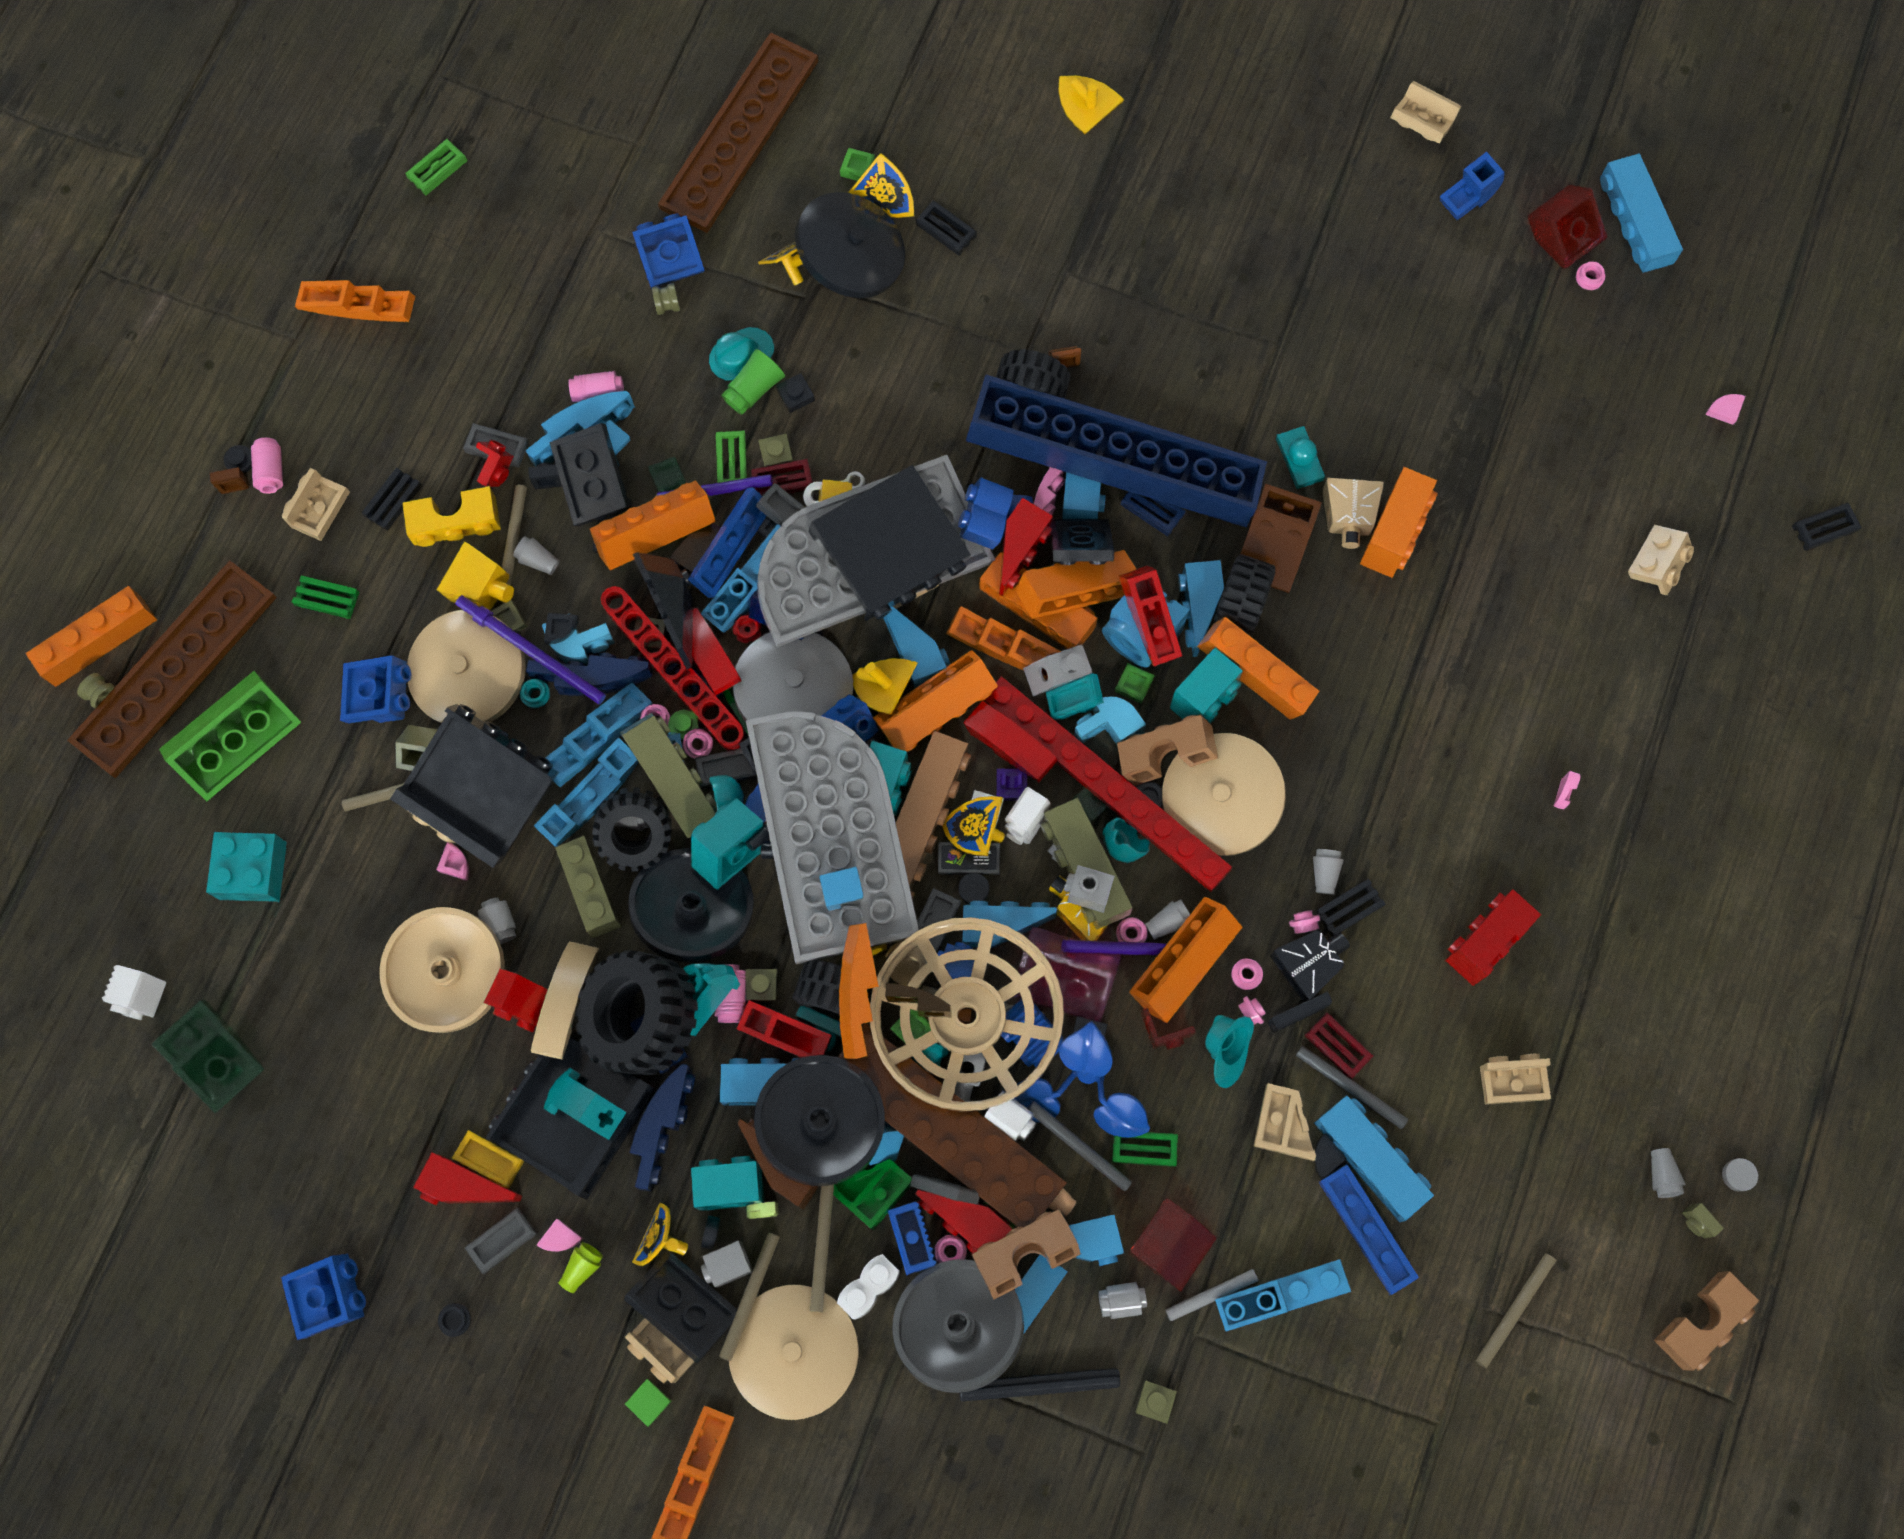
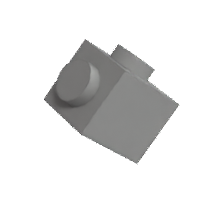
M1078 865L1076 873H1069L1064 891L1069 892L1067 902L1104 913L1115 876Z

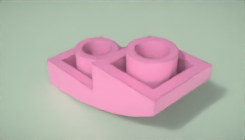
M1051 467L1038 488L1034 505L1053 515L1056 510L1055 493L1065 483V472Z

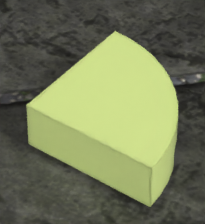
M774 1201L746 1206L747 1218L775 1217L779 1215L778 1203Z

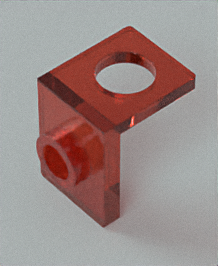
M1148 1008L1143 1009L1141 1012L1153 1049L1164 1045L1167 1050L1185 1044L1183 1039L1192 1037L1196 1033L1194 1026L1158 1037Z

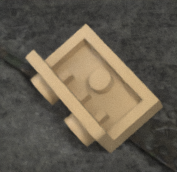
M1413 81L1404 98L1394 109L1391 118L1402 127L1411 128L1422 134L1425 139L1440 143L1451 129L1461 106Z
M310 468L307 474L300 479L298 489L292 499L285 504L282 518L291 528L322 541L350 491L340 484L321 477L317 470Z
M1654 525L1628 571L1630 578L1658 585L1660 593L1668 595L1672 586L1677 585L1680 579V572L1685 563H1688L1693 556L1694 547L1691 544L1688 533Z
M1540 1054L1521 1055V1060L1509 1061L1508 1056L1490 1057L1489 1063L1480 1066L1485 1105L1551 1099L1547 1067L1551 1065L1550 1058L1540 1059Z
M644 1319L633 1332H629L625 1336L630 1342L627 1346L628 1350L639 1360L645 1357L653 1365L650 1371L662 1383H665L667 1380L670 1383H676L694 1363L688 1355L647 1319Z

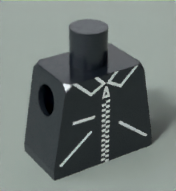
M1317 930L1277 948L1270 957L1304 1003L1312 999L1345 966L1338 955L1350 948V944L1341 932L1326 940L1323 934Z

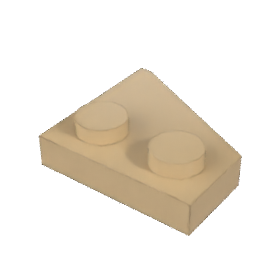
M1269 1083L1266 1084L1253 1146L1315 1161L1316 1154L1312 1148L1308 1133L1309 1127L1303 1114V1105L1298 1090Z

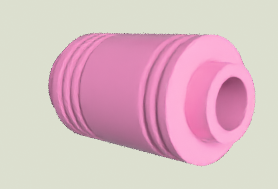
M615 371L576 375L574 379H569V391L572 402H580L606 393L624 391L622 376H617Z
M259 438L255 440L251 446L253 486L262 493H275L283 486L281 446L272 438Z
M727 964L733 967L740 986L737 990L732 989L715 1010V1016L718 1017L719 1023H739L746 1007V971L740 970L739 965Z

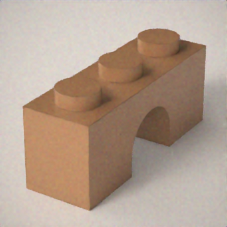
M1202 715L1187 716L1175 724L1161 725L1156 727L1154 731L1142 735H1131L1127 740L1117 743L1122 775L1134 786L1162 777L1161 761L1168 752L1178 750L1179 757L1189 767L1218 759L1212 725Z
M1060 1209L1041 1214L1035 1222L1024 1228L1017 1227L1012 1229L1006 1237L995 1243H985L979 1247L977 1252L972 1254L993 1300L1023 1285L1017 1271V1265L1025 1255L1030 1253L1040 1254L1047 1259L1050 1267L1054 1269L1081 1254L1077 1240Z
M1730 1271L1718 1272L1697 1294L1706 1303L1710 1312L1709 1321L1704 1328L1699 1329L1686 1317L1675 1318L1654 1340L1682 1370L1694 1371L1696 1369L1699 1371L1704 1368L1712 1358L1709 1354L1717 1346H1724L1733 1337L1731 1331L1738 1323L1744 1324L1755 1313L1753 1307L1759 1300Z

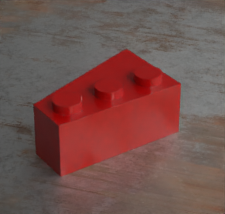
M1513 889L1505 896L1500 892L1488 904L1492 910L1486 917H1483L1481 914L1478 915L1468 926L1472 932L1465 939L1459 936L1448 948L1451 954L1445 961L1472 986L1486 978L1494 970L1492 968L1496 963L1507 955L1509 949L1521 939L1541 916L1534 907Z

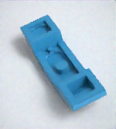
M619 737L597 759L600 763L559 805L554 804L534 825L555 847L573 835L597 810L599 811L602 801H607L609 795L620 788L638 764V760L631 749Z

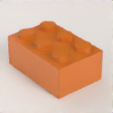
M1403 467L1360 565L1391 578L1397 569H1404L1416 545L1415 541L1426 522V516L1438 493L1433 491L1437 480Z

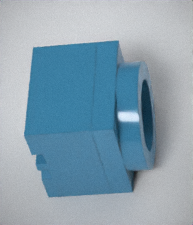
M1124 595L1111 610L1110 619L1102 628V633L1108 643L1127 660L1141 667H1149L1151 664L1150 658ZM1166 600L1174 630L1178 637L1184 629L1189 610L1175 600H1171L1170 603Z

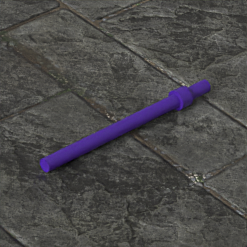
M463 595L456 600L455 605L471 615L472 620L481 627L487 626L600 705L604 701L606 695L493 617V612L486 607L477 606Z

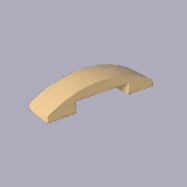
M570 941L567 944L555 969L541 1009L531 1053L563 1059L572 1032L571 1025L575 1016L576 1006L578 1007L581 999L578 996L580 990L585 987V979L593 971L599 954V948Z

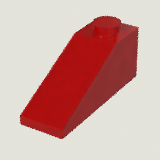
M1144 566L1119 575L1128 607L1152 665L1157 666L1182 657L1157 570Z
M433 1152L413 1187L422 1192L420 1195L421 1199L436 1206L439 1201L445 1203L520 1202L523 1197Z

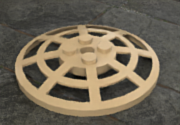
M972 917L952 918L933 923L918 930L904 940L890 954L878 974L877 981L879 987L873 988L870 1003L873 1019L870 1022L874 1045L884 1066L892 1077L909 1093L926 1103L958 1111L983 1110L999 1106L1018 1097L1030 1088L1046 1071L1056 1053L1061 1039L1064 1019L1063 997L1058 979L1049 961L1038 947L1024 935L1006 925ZM952 931H981L977 950H955L938 956L929 941L930 938ZM994 934L1004 937L1019 946L1037 965L1023 975H1020L1008 962L990 953ZM918 946L927 963L912 977L908 986L918 988L922 981L933 972L941 985L934 995L951 1005L952 1018L928 1017L931 1031L914 1039L910 1026V1009L917 1011L918 1003L888 1002L901 1006L900 1027L906 1045L889 1053L883 1039L880 1015L882 1001L887 1002L885 997L886 983H888L890 976L900 961ZM959 960H975L971 977H959L952 980L944 966L947 963ZM987 963L1003 971L1012 982L997 991L991 984L983 980ZM1043 976L1049 985L1053 1000V1028L1034 1025V1004L1028 987ZM1020 993L1024 1004V1023L1006 1019L1004 1002ZM972 1008L977 1014L974 1022L970 1024L961 1023L958 1019L960 1010ZM1002 1032L1021 1036L1015 1049L1002 1061L993 1047L1002 1035ZM1030 1038L1049 1041L1047 1050L1038 1066L1024 1081L1017 1085L1008 1069L1022 1056L1029 1044ZM937 1042L945 1049L951 1051L947 1070L929 1060L922 1051ZM982 1053L991 1067L988 1070L977 1073H960L964 1055ZM913 1056L927 1071L944 1079L940 1096L937 1097L914 1085L901 1073L896 1065ZM997 1077L1006 1091L997 1097L982 1101L960 1102L952 1100L957 1082L978 1083Z

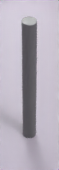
M1303 1045L1298 1050L1295 1056L1398 1128L1402 1129L1406 1125L1408 1118Z
M1033 1101L1027 1109L1034 1113L1033 1117L1120 1189L1126 1191L1132 1184L1130 1179L1038 1103Z

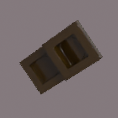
M712 523L691 533L675 550L670 559L675 560L680 568H686V571L691 574L721 527Z
M886 983L885 997L887 1002L918 1003L917 1011L919 1016L952 1018L951 1005L941 998L911 986Z

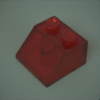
M1568 185L1527 216L1535 240L1564 269H1567L1608 238L1592 188Z
M1166 1198L1134 1242L1128 1254L1181 1292L1217 1238L1192 1215Z

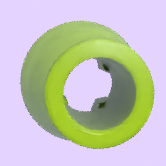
M582 1242L579 1247L574 1248L564 1274L558 1282L559 1285L566 1291L575 1293L577 1288L601 1266L600 1261L603 1255L590 1244Z

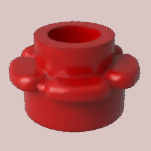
M743 615L734 623L733 634L737 636V640L741 643L754 642L761 636V622L753 616ZM749 627L750 631L746 632L745 628Z

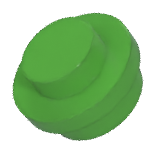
M679 710L670 717L668 727L671 732L680 733L681 740H683L686 733L699 728V722L691 711Z

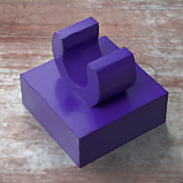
M997 769V797H1003L1004 801H1017L1024 789L1027 788V774L1019 769Z

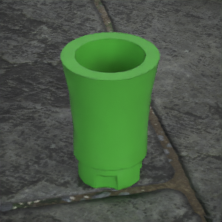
M755 349L747 363L721 396L732 409L742 415L771 387L782 380L785 374L771 358L762 351Z

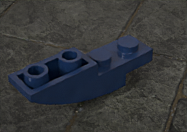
M600 653L599 656L589 655L588 666L578 661H568L567 664H562L603 693L622 690L630 683L634 685L639 684L653 675L649 662L637 656L619 659L613 654ZM528 660L526 671L531 679H540L544 682L554 683V687L559 695L585 696L537 661Z
M681 1064L665 1080L651 1099L640 1120L630 1150L631 1154L642 1157L635 1185L638 1189L652 1192L653 1186L659 1185L662 1174V1166H658L661 1153H666L669 1143V1135L665 1134L666 1129L679 1131L680 1124H685L688 1106L684 1105L687 1093H692L695 1082V1074H691L692 1069L688 1065Z

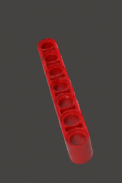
M613 586L607 588L602 593L601 604L608 616L726 751L741 748L739 743L746 740V736L742 726L692 668L686 669L676 649L631 597L620 587ZM613 599H624L621 607L616 609L609 607ZM636 619L643 621L640 629L635 631L628 629L631 621ZM659 641L662 643L659 651L655 653L647 651L648 645L651 642ZM673 663L681 665V669L677 674L669 675L666 673L669 665ZM691 685L700 687V692L695 697H687L685 695L686 689ZM711 707L718 708L720 712L715 719L709 720L704 717L707 709ZM734 729L739 732L738 738L733 742H726L723 739L724 734L728 730Z

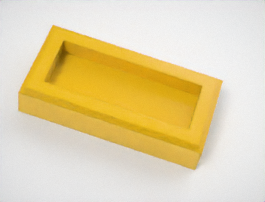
M470 1130L467 1131L452 1159L509 1189L524 1163V1160Z

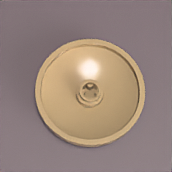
M464 610L449 612L428 624L414 641L407 661V665L411 669V679L408 682V687L419 708L429 717L440 723L443 722L448 714L445 712L446 708L455 704H464L476 712L475 716L483 722H492L511 707L521 691L526 669L524 652L487 626L481 627L472 620V616Z
M1218 733L1214 734L1218 759L1189 767L1178 754L1176 755L1164 778L1162 799L1164 811L1217 855L1229 856L1241 854L1257 847L1273 833L1283 815L1286 802V788L1277 762L1264 747L1241 735Z
M437 907L421 911L404 921L394 931L385 946L380 963V984L385 1000L402 1021L419 1030L448 1033L464 1029L477 1022L491 1008V1006L484 1004V1000L499 969L505 970L502 947L492 929L483 920L471 913L449 907Z
M780 1286L756 1297L733 1358L729 1361L731 1375L742 1396L759 1411L779 1419H805L830 1408L847 1391L858 1365V1337L850 1316L837 1304L833 1297L825 1292L823 1312H811L812 1287Z

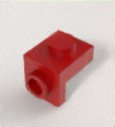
M492 439L489 442L478 441L476 448L489 456L479 474L477 482L485 487H499L508 477V468L514 456L506 452V446Z

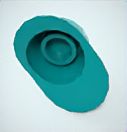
M752 327L723 335L709 355V364L712 372L718 378L726 381L733 380L747 363L755 349L762 351L771 358L774 353V343L771 336L764 330Z
M1217 1015L1206 1036L1205 1046L1211 1057L1215 1060L1214 1078L1219 1087L1228 1088L1232 1086L1243 1072L1249 1043L1254 1030V1024L1250 1017L1243 1016L1234 1020L1224 1015Z

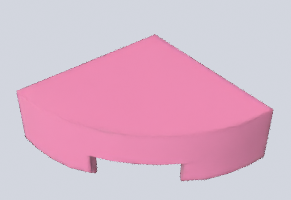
M1738 394L1722 396L1710 406L1706 415L1734 425L1745 396Z
M1569 771L1561 779L1554 807L1563 810L1567 808L1571 802L1569 799L1572 789H1577L1581 778L1580 774Z
M447 842L436 870L467 881L469 877V864L466 856L457 846Z
M556 1219L537 1246L547 1251H565L578 1245L583 1238L562 1221Z

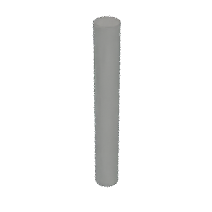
M1251 1269L1165 1309L1169 1320L1173 1321L1214 1302L1217 1298L1229 1295L1257 1282L1258 1278L1254 1270Z

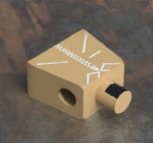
M1327 478L1323 487L1327 527L1330 533L1342 534V547L1347 549L1358 548L1360 546V535L1368 536L1371 534L1376 522L1383 482Z

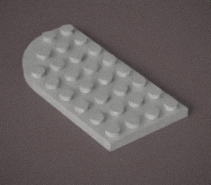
M948 455L914 466L960 537L961 528L958 527V521L964 510L967 511L968 502L965 501L966 494ZM893 475L799 510L784 521L771 540H769L760 562L757 589L762 614L777 647L866 613L819 539L814 541L808 530L813 520ZM961 538L971 554L965 564L967 567L955 576H951L949 573L940 578L942 580L941 583L990 565L995 561L991 549Z
M784 712L746 720L795 963L799 964L843 954L850 925L866 923L871 947L906 940L917 932L919 928L888 786L883 769L872 749L848 726L837 720L834 721L815 713ZM857 867L864 895L863 899L843 903L841 908L829 911L826 907L819 876Z

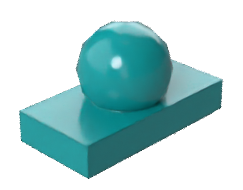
M1302 426L1278 434L1276 441L1296 489L1324 481L1325 474L1317 458L1316 445L1309 439L1305 427Z
M1088 674L1046 692L1050 715L1055 721L1063 720L1077 713L1090 712L1095 706L1104 703L1097 674Z
M800 1006L796 1014L798 1020L832 1035L825 1054L832 1051L837 1038L842 1040L840 1022L811 1008Z

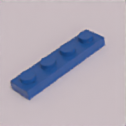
M753 487L746 488L688 578L708 598L715 597L767 516L756 507V504L763 496Z
M1348 1165L1343 1166L1319 1181L1322 1189L1389 1295H1393L1419 1278Z

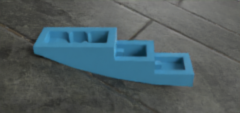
M630 683L587 715L586 722L563 738V744L545 757L553 764L552 768L559 772L554 782L561 787L584 769L621 736V731L634 724L640 718L642 711L647 706L652 705V701L633 683Z
M1042 1255L1037 1257L1022 1278L1023 1285L1015 1288L1023 1310L1024 1333L1067 1273L1061 1266L1052 1269L1047 1259Z

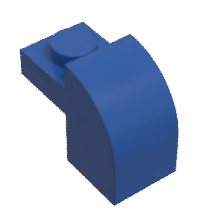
M1485 152L1463 169V179L1440 196V202L1456 220H1459L1477 205L1480 208L1496 193L1503 183L1505 172L1488 152Z

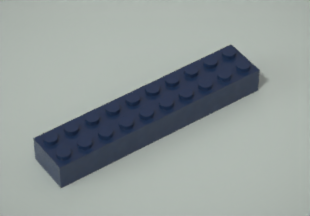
M985 375L966 438L967 442L1243 527H1247L1257 509L1267 461L1051 394L1032 390L989 375Z

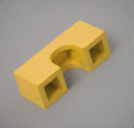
M490 486L461 491V507L455 514L450 516L439 514V508L432 497L403 502L407 536L414 546L426 547L433 545L437 541H458L463 539L464 536L474 534L484 536L491 534L495 530H500L497 501Z

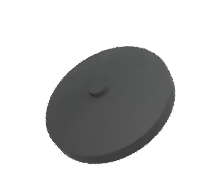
M949 1260L936 1264L920 1273L902 1293L893 1317L894 1344L900 1359L909 1372L923 1384L939 1391L951 1393L979 1389L1001 1376L1015 1359L1024 1334L1023 1310L1015 1290L993 1300L973 1260Z

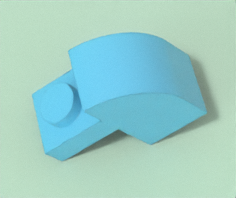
M546 623L542 624L544 632L546 630ZM606 623L582 633H579L576 628L573 634L566 640L551 644L550 646L557 657L564 663L578 661L588 666L589 657L587 654L603 652L609 648V645L615 642Z
M1103 697L1104 703L1095 706L1092 710L1095 715L1089 713L1077 721L1076 724L1078 726L1075 727L1074 736L1080 742L1085 743L1106 729L1117 745V743L1127 740L1131 735L1143 734L1146 723L1129 702L1118 697Z

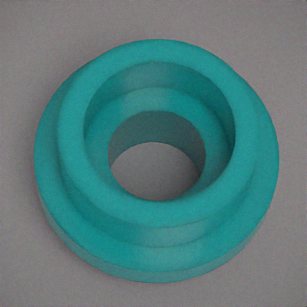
M530 679L522 685L520 698L527 707L540 708L548 702L550 689L543 680ZM533 691H540L538 698H531Z

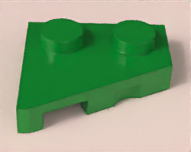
M891 1159L875 1165L870 1170L860 1171L852 1178L834 1184L833 1195L871 1230H874L888 1214V1210H891L909 1190L912 1178Z

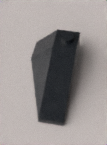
M641 552L632 554L686 669L691 668L693 597L688 587L693 584L688 580L689 575L686 568L680 571L676 561L673 559Z

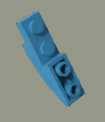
M619 391L594 396L571 405L553 415L541 424L546 435L526 450L531 462L536 467L540 463H553L555 461L549 442L599 423L605 424L609 419L616 423L618 420L628 417L635 407L631 395L627 391Z
M776 525L743 568L735 570L702 611L701 615L723 633L731 628L739 617L745 615L759 601L757 582L760 562L769 540L781 527L780 525Z
M1341 1259L1217 1298L1215 1301L1225 1331H1229L1351 1292V1288Z

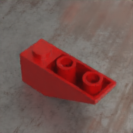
M1024 498L1021 499L1006 522L999 595L1001 596L1005 594L1008 588L1013 590L1022 576L1019 572L1023 566L1029 567L1038 553L1035 549L1040 542L1045 544L1053 532V528L1050 527L1053 516Z
M921 1189L915 1193L921 1198L918 1201L920 1206L932 1215L936 1212L944 1219L942 1226L955 1237L958 1234L963 1236L968 1241L966 1247L973 1254L983 1244L988 1242L995 1243L1006 1237L1008 1232L1016 1228L989 1205L960 1202Z

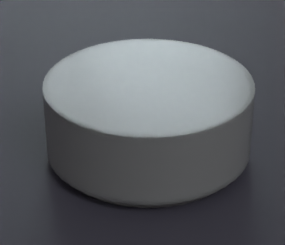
M1738 1158L1725 1164L1722 1170V1178L1730 1189L1741 1192L1750 1190L1756 1185L1758 1172L1752 1162Z

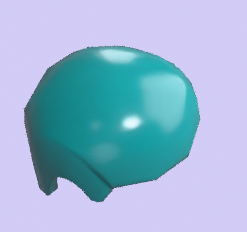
M728 775L710 777L709 782L714 791L717 810L724 804L729 805L736 798L743 803L744 794L741 785L733 777Z
M1119 817L1111 820L1103 830V843L1110 856L1121 862L1130 863L1145 856L1149 852L1150 842L1148 839H1140L1137 835L1138 831Z

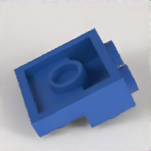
M679 213L672 214L663 218V223L653 225V222L643 223L636 227L637 231L632 232L651 289L654 286L665 285L705 272L686 215L680 217Z
M386 656L344 663L340 721L348 724L369 720L382 723L404 719L405 711L410 707V699L406 694V682H409L411 679V669L407 662L395 656Z
M348 1254L330 1256L281 1277L297 1340L306 1339L330 1328L339 1327L364 1317L363 1308L366 1305V1298L363 1292L357 1289L354 1278L358 1272L357 1265L354 1260L349 1258Z

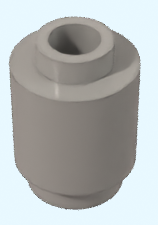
M497 897L481 903L482 908L477 911V914L492 929L500 944L509 942L517 937L515 934L517 927L507 901H499Z
M1137 1282L1106 1286V1290L1098 1291L1102 1317L1110 1316L1111 1319L1142 1315V1308L1147 1307L1144 1287L1138 1288Z

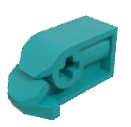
M706 963L691 964L683 968L690 978L687 982L693 984L696 992L693 995V999L697 1000L698 1011H695L694 1019H697L696 1028H692L690 1035L696 1036L732 989L737 990L740 983L732 966Z
M569 1068L555 1081L549 1090L543 1109L553 1115L560 1109L609 1140L626 1112L577 1082L581 1074Z

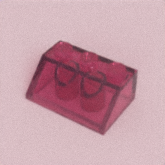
M1032 926L1028 940L1037 946L1049 961L1058 979L1063 997V1012L1101 1022L1121 954L1063 952L1062 941L1074 939ZM1025 951L1023 952L1018 969L1020 975H1023L1037 965ZM1043 976L1028 988L1034 1003L1053 1009L1049 985ZM1020 993L1015 995V997L1022 998Z

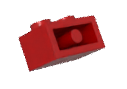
M500 968L484 1000V1004L495 1008L492 1013L493 1015L510 1021L513 1017L518 1020L516 1026L533 1033L537 1027L548 989L516 973Z

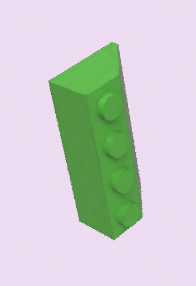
M253 671L159 750L164 760L196 792L208 801L297 727L301 721L267 683Z

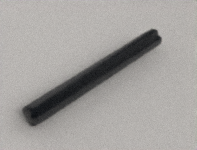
M1117 1368L997 1378L979 1389L960 1392L959 1397L964 1402L1118 1388L1121 1384L1120 1372Z

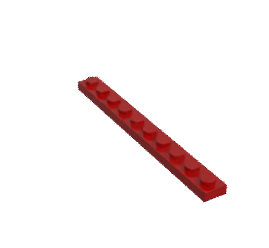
M1002 676L996 682L998 687L992 691L988 698L982 700L1012 720L1058 758L1056 764L1210 892L1231 871L1232 866Z

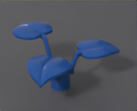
M1093 1021L1066 1037L1061 1043L1059 1049L1060 1058L1072 1072L1058 1090L1053 1092L1050 1083L1045 1079L1039 1078L1030 1088L1014 1098L1026 1108L1035 1101L1053 1117H1056L1060 1111V1103L1056 1098L1062 1095L1075 1077H1078L1085 1084L1097 1082L1098 1097L1102 1105L1095 1109L1094 1118L1099 1127L1114 1136L1129 1138L1143 1135L1150 1130L1147 1112L1141 1102L1134 1096L1126 1093H1115L1110 1095L1108 1100L1105 1098L1104 1075L1110 1071L1113 1057L1105 1037ZM1033 1117L1032 1121L1039 1122L1035 1117Z

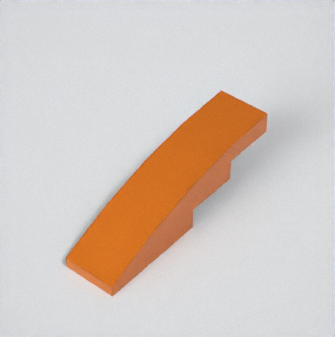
M349 280L301 281L295 307L298 310L352 319L409 322L415 296L410 291H384L379 285L354 286Z
M962 606L957 609L946 633L950 637L1021 670L1046 656L1061 652L1021 629L1014 631L992 618L986 620ZM1042 669L1043 678L1048 680L1046 670Z
M866 923L849 926L842 957L839 1010L845 1059H857L867 1056L861 1026L863 1023L873 1021L867 989L879 987Z
M707 1406L703 1407L678 1466L677 1475L666 1498L665 1507L651 1539L689 1538L727 1441L734 1417Z

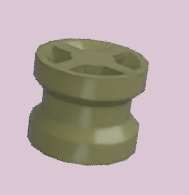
M670 283L664 288L652 287L657 315H663L668 310L680 311L674 283Z
M93 673L80 683L77 694L83 700H89L91 706L96 709L115 686L111 683H105V678L99 673Z

